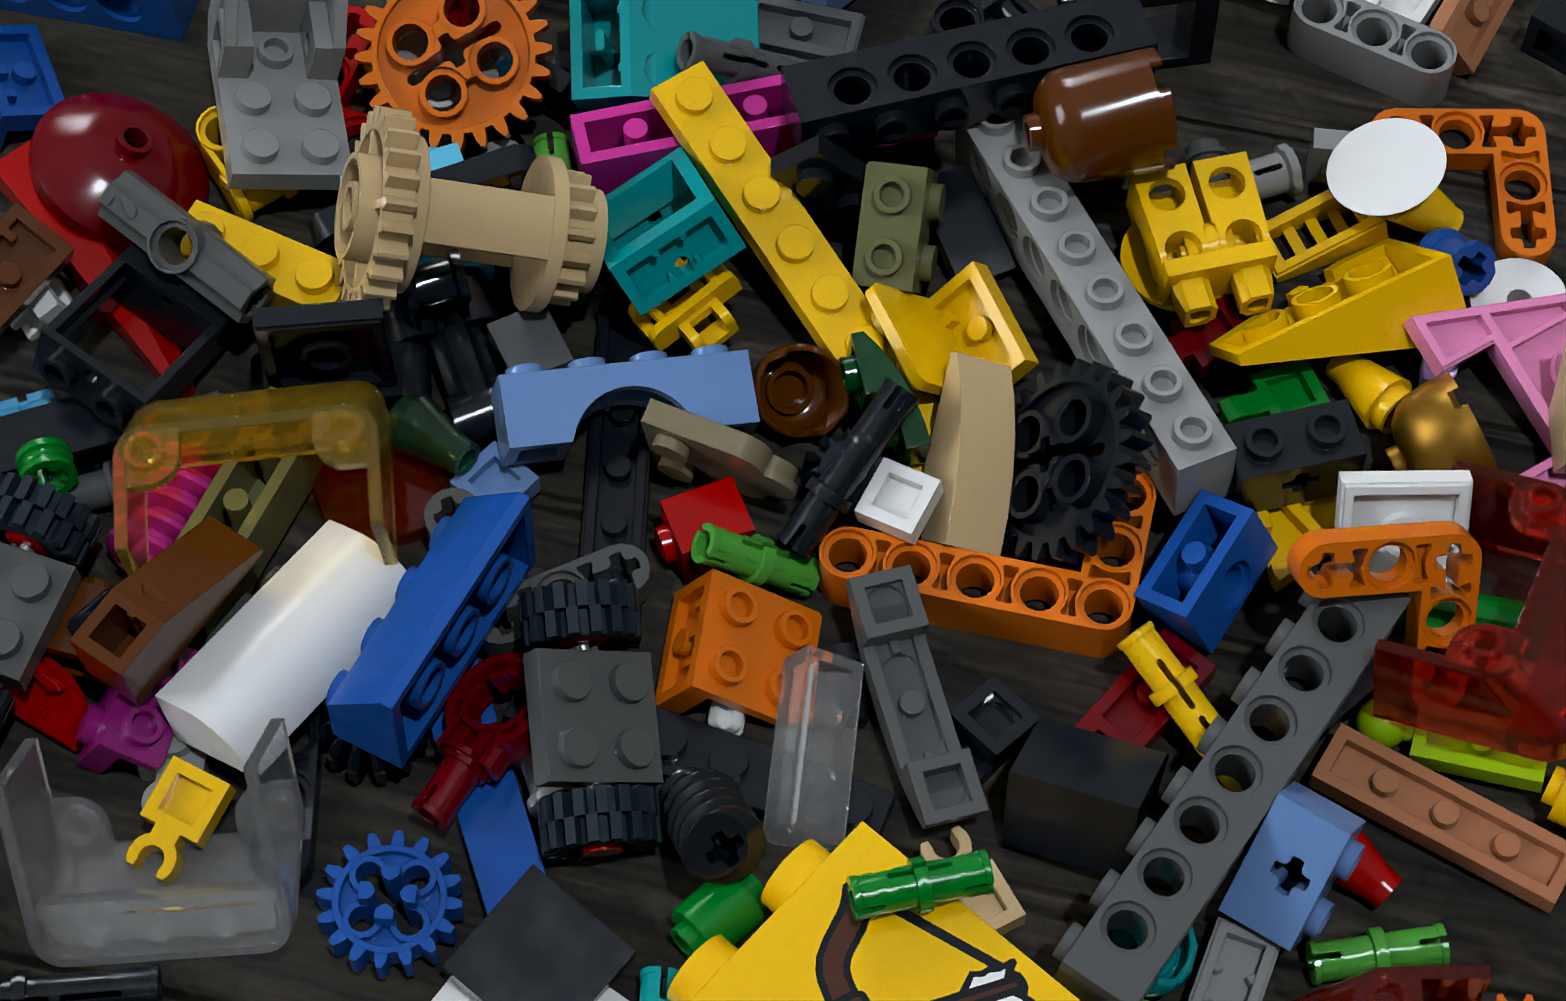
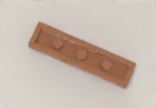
M1343 723L1340 724L1311 774L1308 783L1309 787L1549 914L1566 885L1565 839Z

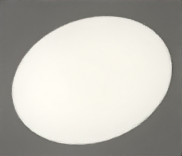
M1386 118L1372 121L1354 129L1334 148L1328 160L1326 170L1328 187L1339 203L1354 212L1370 216H1386L1401 213L1423 202L1439 186L1446 170V151L1438 135L1422 123L1403 118Z

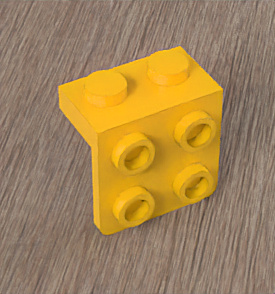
M972 261L930 298L900 291L899 289L879 283H874L865 291V296L873 310L871 312V320L874 326L888 339L898 359L896 368L907 385L916 391H924L941 396L951 351L1011 366L1013 385L1039 364L987 265Z

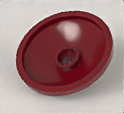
M91 92L69 97L54 105L44 114L36 126L30 141L28 151L29 169L38 193L48 207L62 221L79 233L96 241L123 248H128L134 243L97 215L100 208L99 198L108 184L120 177L125 170L136 172L187 212L196 199L204 203L207 202L210 188L208 169L194 139L171 116L137 98L107 92Z

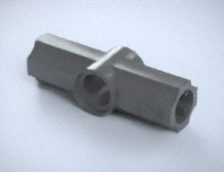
M125 170L120 177L108 184L99 198L100 208L97 215L147 252L150 261L158 270L166 274L177 275L238 323H249L252 319V308L265 307L273 296V286L276 281L274 277L226 242L222 232L214 224L206 220H197L136 172ZM188 233L192 240V252L185 261L180 251V244L183 237Z

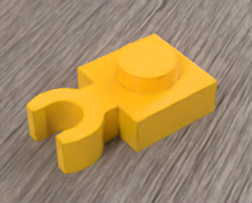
M173 755L140 812L144 819L155 825L150 833L143 834L132 842L127 851L126 862L140 870L151 853L162 851L164 853V862L158 869L156 877L163 883L171 885L181 874L183 868L181 850L186 841L204 849L237 790L231 784Z

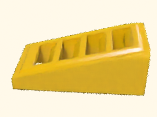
M1330 189L1267 220L1270 239L1273 240L1284 235L1295 256L1284 260L1274 243L1278 255L1272 274L1277 284L1334 263L1389 238L1385 219L1383 216H1370L1352 211L1358 223L1348 227L1341 213L1347 212L1350 209L1339 203ZM1328 218L1337 232L1336 235L1327 238L1319 224L1320 221ZM1307 227L1316 245L1306 249L1296 230Z

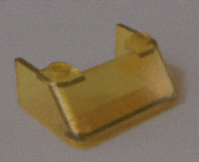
M352 380L159 400L142 406L132 416L113 451L114 546L128 576L149 561L147 491L158 489L169 483L176 476L180 468L317 454L325 464L335 469L367 468L370 524L384 564H398L390 423L388 409L382 393L368 382Z

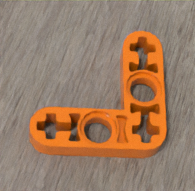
M1392 108L1386 109L1375 116L1372 121L1386 118L1414 120L1429 127L1438 137L1447 130H1458L1466 134L1471 141V145L1466 148L1453 149L1443 143L1447 157L1446 170L1488 171L1495 248L1498 258L1500 260L1523 258L1545 266L1555 244L1556 226L1546 133L1543 123L1535 115L1519 109ZM1485 132L1489 134L1487 143H1490V147L1482 146ZM1507 134H1517L1519 142L1524 143V146H1514L1512 138L1507 137ZM1515 180L1525 181L1532 185L1537 196L1530 200H1518L1507 193L1504 185ZM1529 220L1527 226L1528 240L1531 244H1535L1534 248H1524L1522 239L1517 238L1521 221Z
M1430 521L1319 529L1306 532L1296 539L1290 547L1287 556L1288 570L1304 592L1312 597L1337 598L1409 592L1411 601L1407 607L1401 667L1402 679L1419 702H1421L1422 695L1452 702L1461 697L1467 688L1470 677L1482 567L1481 548L1464 527L1453 521ZM1455 544L1459 552L1448 555L1446 568L1444 569L1436 558L1447 555L1449 545ZM1388 545L1399 547L1400 555L1398 561L1391 569L1382 573L1370 572V560L1377 550ZM1328 553L1335 562L1322 564L1320 574L1314 575L1309 566L1320 564L1322 554ZM1345 563H1351L1353 572L1347 568ZM1446 575L1452 580L1453 583L1446 582ZM1445 601L1456 603L1455 615L1448 624L1439 628L1427 627L1428 613L1434 606ZM1429 646L1437 648V655ZM1438 659L1446 668V671L1436 673L1434 683L1428 684L1424 677L1435 674Z

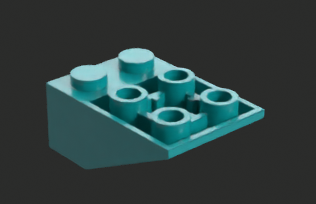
M569 0L571 100L580 113L650 100V93L653 87L684 71L679 68L676 55L680 39L686 32H697L699 35L728 42L738 37L752 41L755 48L760 49L759 0ZM713 75L720 86L727 85L722 77Z

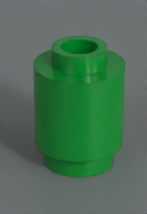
M752 873L741 880L729 884L703 883L671 911V918L675 924V927L670 930L672 939L688 958L702 944L716 935H723L736 946L764 921L763 912L768 909L761 902L764 886Z

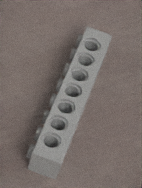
M1024 113L1010 118L1000 117L973 123L956 129L955 162L958 166L965 164L973 176L997 221L1008 248L1075 357L1091 364L1093 361L1117 370L1119 374L1134 381L1131 389L1144 394L1145 399L1139 410L1151 414L1152 420L1140 433L1153 438L1154 444L1141 452L1140 460L1151 465V470L1147 474L1152 477L1158 492L1173 516L1186 512L1201 489L1220 497L1230 495L1232 493L1237 447L1068 182L1055 177L1047 168L1040 150L1029 151L1023 128Z

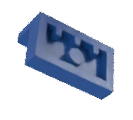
M36 24L0 25L1 151L8 131H35L44 114L54 105L65 100Z

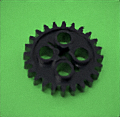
M1078 358L1075 359L1072 367L1062 362L1056 363L1053 376L1043 372L1038 373L1036 392L1022 387L1020 390L1022 407L1019 411L1015 410L1013 481L1002 547L1015 551V556L1033 563L1058 567L1060 562L1075 566L1078 563L1080 552L1091 557L1097 555V537L1111 542L1115 539L1112 522L1116 517L1126 521L1130 520L1131 515L1125 505L1128 497L1136 498L1143 495V490L1134 483L1136 475L1151 470L1150 464L1140 460V454L1154 444L1153 438L1140 433L1152 420V416L1147 412L1139 410L1145 396L1131 389L1134 382L1132 379L1096 361H1093L1091 364Z

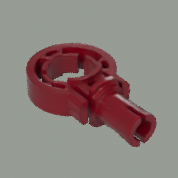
M502 653L482 660L463 674L447 699L445 707L447 727L434 744V747L444 759L436 769L437 771L411 804L413 811L435 827L438 825L440 829L447 830L458 813L459 808L478 783L485 784V782L490 783L493 780L499 781L510 763L523 760L532 754L527 701L523 703L521 711L514 719H509L501 725L497 721L482 724L481 718L486 706L494 699L489 693L493 688L496 687L501 694H505L510 690H520L526 693L523 654Z

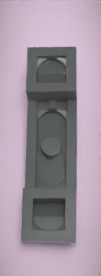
M911 564L848 578L846 585L850 610L872 702L893 765L922 828L927 829L987 814L989 808L970 749H961L925 636V632L930 624Z

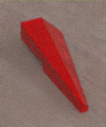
M30 139L0 159V190L12 205L17 202L75 248L73 259L66 267L71 273L74 284L82 292L127 248L105 244L79 233L62 221L48 207L38 193L30 173L28 162ZM122 303L105 317V320L156 378L182 354L179 343ZM193 382L175 398L178 404H181L196 393Z

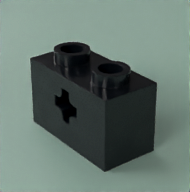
M1348 399L1223 425L1237 447L1232 493L1227 496V499L1251 508L1255 512L1337 495L1339 471H1362L1367 456Z

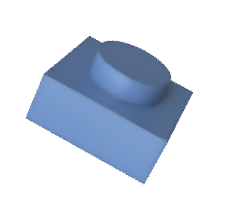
M495 440L450 480L451 488L465 489L474 496L521 492L532 499L541 490L540 477L524 464L501 466L499 446Z

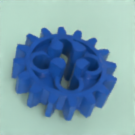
M402 830L395 831L391 845H381L377 835L370 833L367 838L368 850L359 853L356 848L348 844L343 848L348 864L344 868L331 864L326 866L325 873L328 882L333 888L317 889L316 898L319 906L327 910L318 915L317 919L322 934H332L328 942L335 957L350 951L349 961L353 971L359 973L371 961L375 963L379 979H386L390 973L391 965L401 964L405 974L410 977L415 975L414 959L423 956L434 965L440 961L435 946L438 941L455 945L458 937L455 927L449 921L463 920L466 915L463 901L457 899L458 896L464 893L460 874H450L453 867L447 852L438 854L431 859L433 851L430 839L424 836L412 848L407 846ZM369 874L380 875L388 899L395 905L403 903L409 924L412 927L422 929L414 935L402 934L393 908L386 903L379 905L372 883L361 880ZM422 877L428 879L429 883L425 888L419 890L418 885L409 884L411 880ZM361 919H364L366 924H374L369 930L363 932L353 929L355 923Z

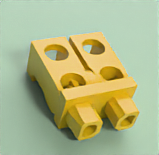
M1246 151L1192 161L1190 175L1188 174L1186 164L1182 163L1175 165V168L1172 170L1130 177L1125 205L1132 225H1137L1147 252L1151 274L1158 285L1157 293L1162 307L1173 305L1185 328L1207 324L1216 318L1218 307L1215 296L1233 293L1239 314L1246 316L1267 312L1271 309L1274 298L1272 274L1278 255L1273 240L1270 239L1268 225ZM1217 174H1231L1230 179L1209 183V180ZM1156 186H1172V190L1149 194Z

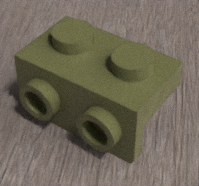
M877 161L867 163L852 278L857 285L871 287L874 283H879L899 289L900 291L922 294L924 282H933L937 267L938 248L937 246L929 245L932 220L941 221L946 196L945 184L937 183L938 172L927 167Z

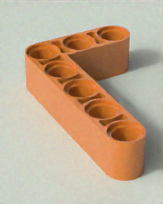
M1147 473L1136 475L1134 483L1143 490V495L1136 498L1128 497L1126 502L1135 505L1138 509L1129 511L1131 515L1129 521L1115 518L1112 522L1115 539L1112 542L1097 537V555L1091 557L1084 554L1081 572L923 540H917L916 544L913 545L887 533L843 526L829 532L819 546V571L821 574L819 587L822 594L831 603L850 608L846 585L848 578L911 564L913 574L924 579L917 586L930 625L1092 658H1108L1120 651L1117 644L1129 635L1136 602L1134 594L1139 587L1156 502V485L1152 477ZM1117 557L1122 559L1127 565L1111 567L1104 564L1100 559ZM842 562H853L861 566V568L853 572H843L834 566ZM968 587H978L985 590L988 594L980 598H971L964 595L961 590ZM1030 600H1042L1047 602L1051 608L1044 611H1035L1028 608L1024 603ZM1096 612L1111 615L1116 621L1109 624H1100L1091 620L1088 615Z

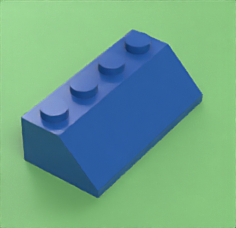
M521 492L465 497L452 517L446 515L438 522L431 535L429 552L418 568L411 566L404 573L396 589V602L384 619L378 617L370 624L361 643L360 656L350 671L343 669L336 675L328 689L325 703L328 708L333 735L403 769L536 563L531 498Z

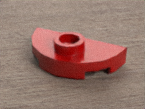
M42 657L26 691L3 684L2 688L10 690L13 694L12 698L15 699V704L10 714L75 752L82 749L83 743L75 740V736L81 719L88 708L86 697L74 677L54 659Z

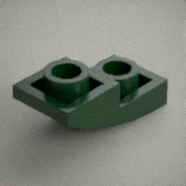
M864 331L852 333L847 356L839 358V367L845 392L847 395L857 394L861 413H864L884 384L883 381L886 377L912 394L894 363L879 345ZM918 405L914 406L886 447L887 450L896 448L899 462L905 466L926 462L931 446L927 427Z

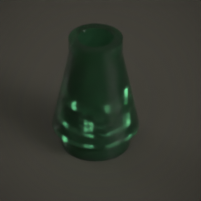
M407 394L395 403L386 417L384 434L391 439L393 449L444 468L457 477L468 473L479 457V445L469 439L429 396L418 397L415 394Z

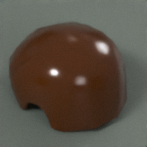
M802 343L780 346L769 351L766 357L761 358L752 372L760 421L778 435L789 438L823 436V434L826 435L831 432L848 413L851 394L847 395L845 392L839 361L828 351L820 347Z

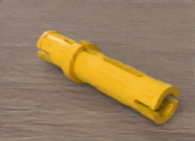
M1150 620L1118 643L1117 647L1125 653L1153 691L1148 696L1156 707L1160 705L1165 707L1196 750L1208 727L1216 716L1220 715L1194 682L1199 677L1191 665L1186 668L1182 666L1155 630V625ZM1196 750V752H1197L1202 758L1205 756L1204 754H1202L1201 752H1199L1198 750ZM1225 775L1216 776L1225 789L1232 792L1243 791L1242 786L1234 778Z

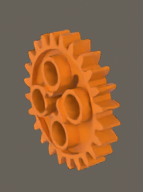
M386 0L388 3L384 9L366 5L365 11L376 21L375 28L357 29L356 34L365 42L370 43L371 49L355 54V60L359 64L372 66L373 71L360 78L359 83L363 88H379L381 90L369 103L372 109L377 105L412 111V118L417 119L415 131L420 132V136L424 132L429 133L430 147H441L445 137H451L452 143L457 142L461 154H463L466 138L474 136L483 150L488 149L487 131L495 128L501 136L509 139L511 135L506 123L508 118L513 116L524 123L530 121L525 109L521 106L524 100L538 103L543 102L542 94L532 84L534 80L551 79L552 73L546 67L537 64V59L554 54V49L551 44L536 41V37L550 29L547 20L537 19L529 21L528 19L539 6L537 0H522L520 2L517 0H475L480 5V13L472 24L465 27L455 26L448 21L449 8L456 0ZM492 23H499L501 25L498 33L481 39L463 51L466 62L462 66L456 68L451 61H446L430 72L419 84L412 86L408 83L409 77L416 72L426 70L445 59L447 55L443 47L448 42L454 41L459 48L464 47L478 37ZM409 31H421L428 37L426 52L414 60H406L399 57L397 52L399 39ZM493 49H504L513 56V64L510 71L499 78H490L481 72L483 56ZM443 81H452L461 88L459 103L448 111H438L432 108L430 104L432 89Z

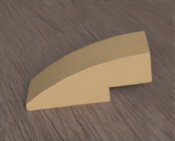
M951 351L932 432L931 446L923 472L940 479L944 493L922 531L921 540L1001 556L1014 470L1015 401L1011 366Z

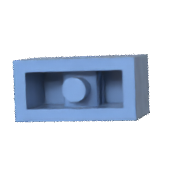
M1293 781L1277 794L1218 910L1288 951H1291L1306 935L1316 940L1327 924L1336 905L1326 899L1336 878L1338 877L1346 882L1354 872L1365 851L1366 845L1358 842L1357 838L1366 820L1302 784ZM1294 857L1304 862L1302 874L1305 878L1302 881L1292 875L1295 864L1291 860Z

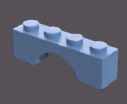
M722 344L702 346L691 351V355L668 358L667 353L664 351H646L631 356L629 362L605 364V359L602 357H586L570 362L567 365L568 368L543 370V366L537 363L519 364L506 369L505 374L498 375L491 392L502 467L564 460L574 441L577 427L587 417L601 409L616 405H634L647 408L651 398L752 435L760 423L748 349L728 351V347Z

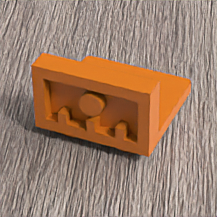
M711 569L674 593L655 694L656 706L682 714L706 699H710L788 731H798L804 727L822 623L821 614L719 570Z

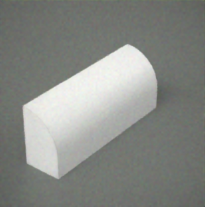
M329 519L155 695L175 737L252 776L326 698L328 689L336 675L343 669L350 671L361 654V643L368 627L376 618L384 619L396 602V589L406 569L387 550L369 537Z

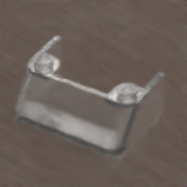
M273 718L269 721L243 767L247 789L241 795L235 808L238 832L212 834L204 849L186 841L181 850L183 855L181 874L171 885L163 883L156 877L158 869L164 862V853L162 851L151 853L140 870L126 862L127 851L134 840L115 841L110 820L98 804L78 796L52 798L38 738L25 739L0 773V830L27 938L35 954L43 961L57 967H79L262 954L273 952L282 947L288 940L298 916L304 828V808L285 719Z

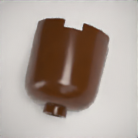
M1154 47L1061 67L1049 72L1039 81L1033 98V113L1023 115L1024 135L1029 151L1040 150L1045 165L1055 177L1066 182L1086 183L1167 171L1175 168L1172 157H1167L1165 154L1166 150L1178 148L1173 97L1170 87L1157 89L1152 69L1161 67L1162 60Z

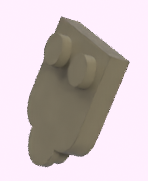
M652 398L650 399L641 419V424L653 462L658 463L657 468L660 472L675 480L686 483L692 482L694 477L713 483L733 476L740 494L757 499H764L767 496L783 500H793L798 491V486L795 483L798 469L790 462L773 455L772 450L765 443L739 430Z

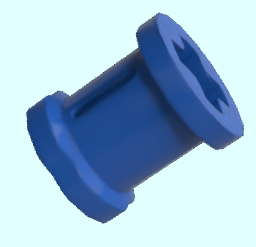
M1438 227L1429 231L1419 244L1421 247L1452 255L1463 296L1482 292L1491 283L1495 275V254L1491 248L1477 240L1467 242L1460 232L1450 227Z

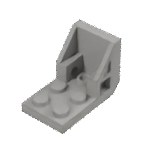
M348 0L210 1L207 46L229 189L339 190V176L343 174L344 167L350 156L338 85V76L346 50Z

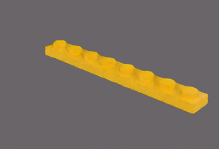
M702 60L653 87L650 93V101L817 346L828 351L839 361L840 357L847 356L851 334L864 331L879 345L896 366L898 359L888 339L876 329L871 320V312L873 310L867 298L792 189L771 177L770 157L704 61ZM908 386L912 394L921 400L918 403V407L931 440L939 403L932 393L916 391ZM851 394L859 406L857 394ZM926 462L907 467L923 473Z

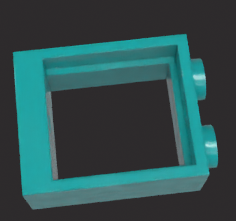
M681 146L605 195L608 206V234L604 261L641 316L747 247ZM656 211L660 212V217L656 221L648 220L650 215ZM687 257V264L684 267H676L675 262L678 258Z

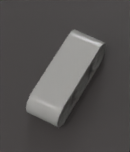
M1294 0L1286 41L1288 48L1296 57L1410 106L1418 108L1432 107L1439 104L1445 98L1457 57V49L1451 38L1444 33L1366 0Z

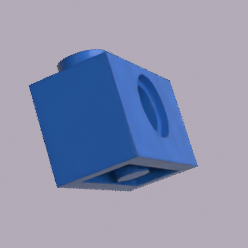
M1201 489L1136 590L1134 597L1160 632L1167 628L1185 643L1212 654L1274 556L1278 546L1253 509Z

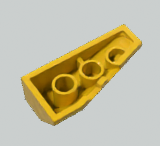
M1386 238L1338 260L1324 269L1325 283L1312 288L1298 286L1285 294L1289 305L1285 309H1270L1267 312L1254 314L1208 345L1212 356L1239 366L1417 349L1403 326L1411 316L1466 308V304L1451 254Z

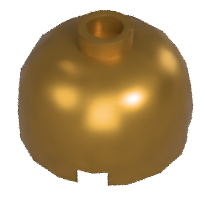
M1447 371L1424 382L1406 394L1395 408L1391 428L1396 445L1385 449V452L1394 471L1470 470L1473 478V498L1504 483L1503 479L1494 471L1498 469L1497 463L1468 403L1460 406L1453 390L1459 387Z

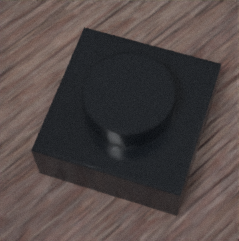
M539 58L537 59V64L546 67L552 73L551 79L534 80L532 84L542 94L544 100L542 103L525 99L523 103L565 127L570 122V115L576 114L579 111L571 100V72L565 65L555 59L549 58L546 60Z

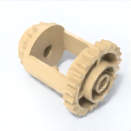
M375 105L373 111L368 112L367 122L361 125L360 141H355V152L351 153L344 167L336 203L334 245L338 258V267H342L339 278V286L343 287L342 301L383 298L385 311H389L391 300H395L397 294L403 293L409 286L420 255L446 258L447 251L452 249H458L464 262L509 268L513 302L520 311L539 313L548 304L570 307L571 301L576 302L578 300V294H588L593 289L605 255L608 234V206L604 192L601 189H596L595 186H591L592 176L590 174L567 170L564 161L559 157L540 155L531 164L521 191L431 178L428 145L425 138L420 136V132L415 131L417 119L412 118V111Z

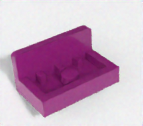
M187 646L139 706L97 678V682L104 684L105 687L98 706L93 703L89 705L76 732L75 740L83 743L76 765L100 775L121 758L150 771L159 769L163 765L174 733L155 695L198 651Z

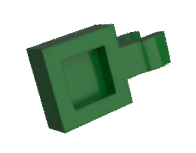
M1307 359L1290 361L1250 374L1246 384L1248 393L1233 395L1219 401L1217 407L1222 416L1217 418L1224 425L1330 402Z

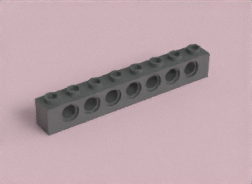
M1345 563L1347 568L1353 572L1351 563ZM1303 592L1298 600V604L1306 608L1305 612L1296 624L1285 618L1277 628L1264 650L1273 656L1264 671L1261 672L1253 666L1247 671L1230 698L1231 701L1239 705L1230 720L1227 722L1217 715L1196 747V750L1205 756L1194 772L1182 766L1166 788L1161 800L1170 806L1160 821L1157 823L1147 816L1133 835L1125 851L1134 858L1121 875L1111 868L1100 882L1089 900V904L1098 909L1086 927L1074 921L1056 946L1052 957L1061 962L1054 977L1057 982L1080 1001H1142L1262 825L1277 794L1289 785L1396 627L1411 601L1410 597L1404 593L1316 598ZM1319 629H1328L1337 633L1343 642H1333L1325 638ZM1285 677H1295L1302 680L1308 685L1310 691H1299L1293 688ZM1251 726H1262L1269 729L1275 735L1277 741H1266L1259 738L1252 731ZM1225 775L1234 778L1242 786L1243 791L1232 792L1223 788L1218 783L1216 776ZM1193 826L1200 829L1207 836L1209 843L1199 844L1190 841L1183 835L1180 827ZM1157 877L1164 880L1170 885L1174 895L1160 896L1153 893L1146 886L1144 878ZM1120 929L1128 932L1136 940L1138 948L1127 950L1116 946L1110 940L1107 931Z

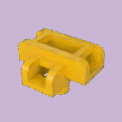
M678 258L675 266L684 267L688 262V258L685 261ZM723 264L718 265L687 287L690 291L672 305L665 300L641 316L631 302L628 307L629 316L658 351H663L681 336L693 350L706 345L722 344L740 330L735 319L723 303L743 288L738 278L731 271H728ZM705 279L708 283L705 285L701 280ZM710 314L716 318L713 323H710L708 318ZM652 318L657 322L655 325L650 321Z

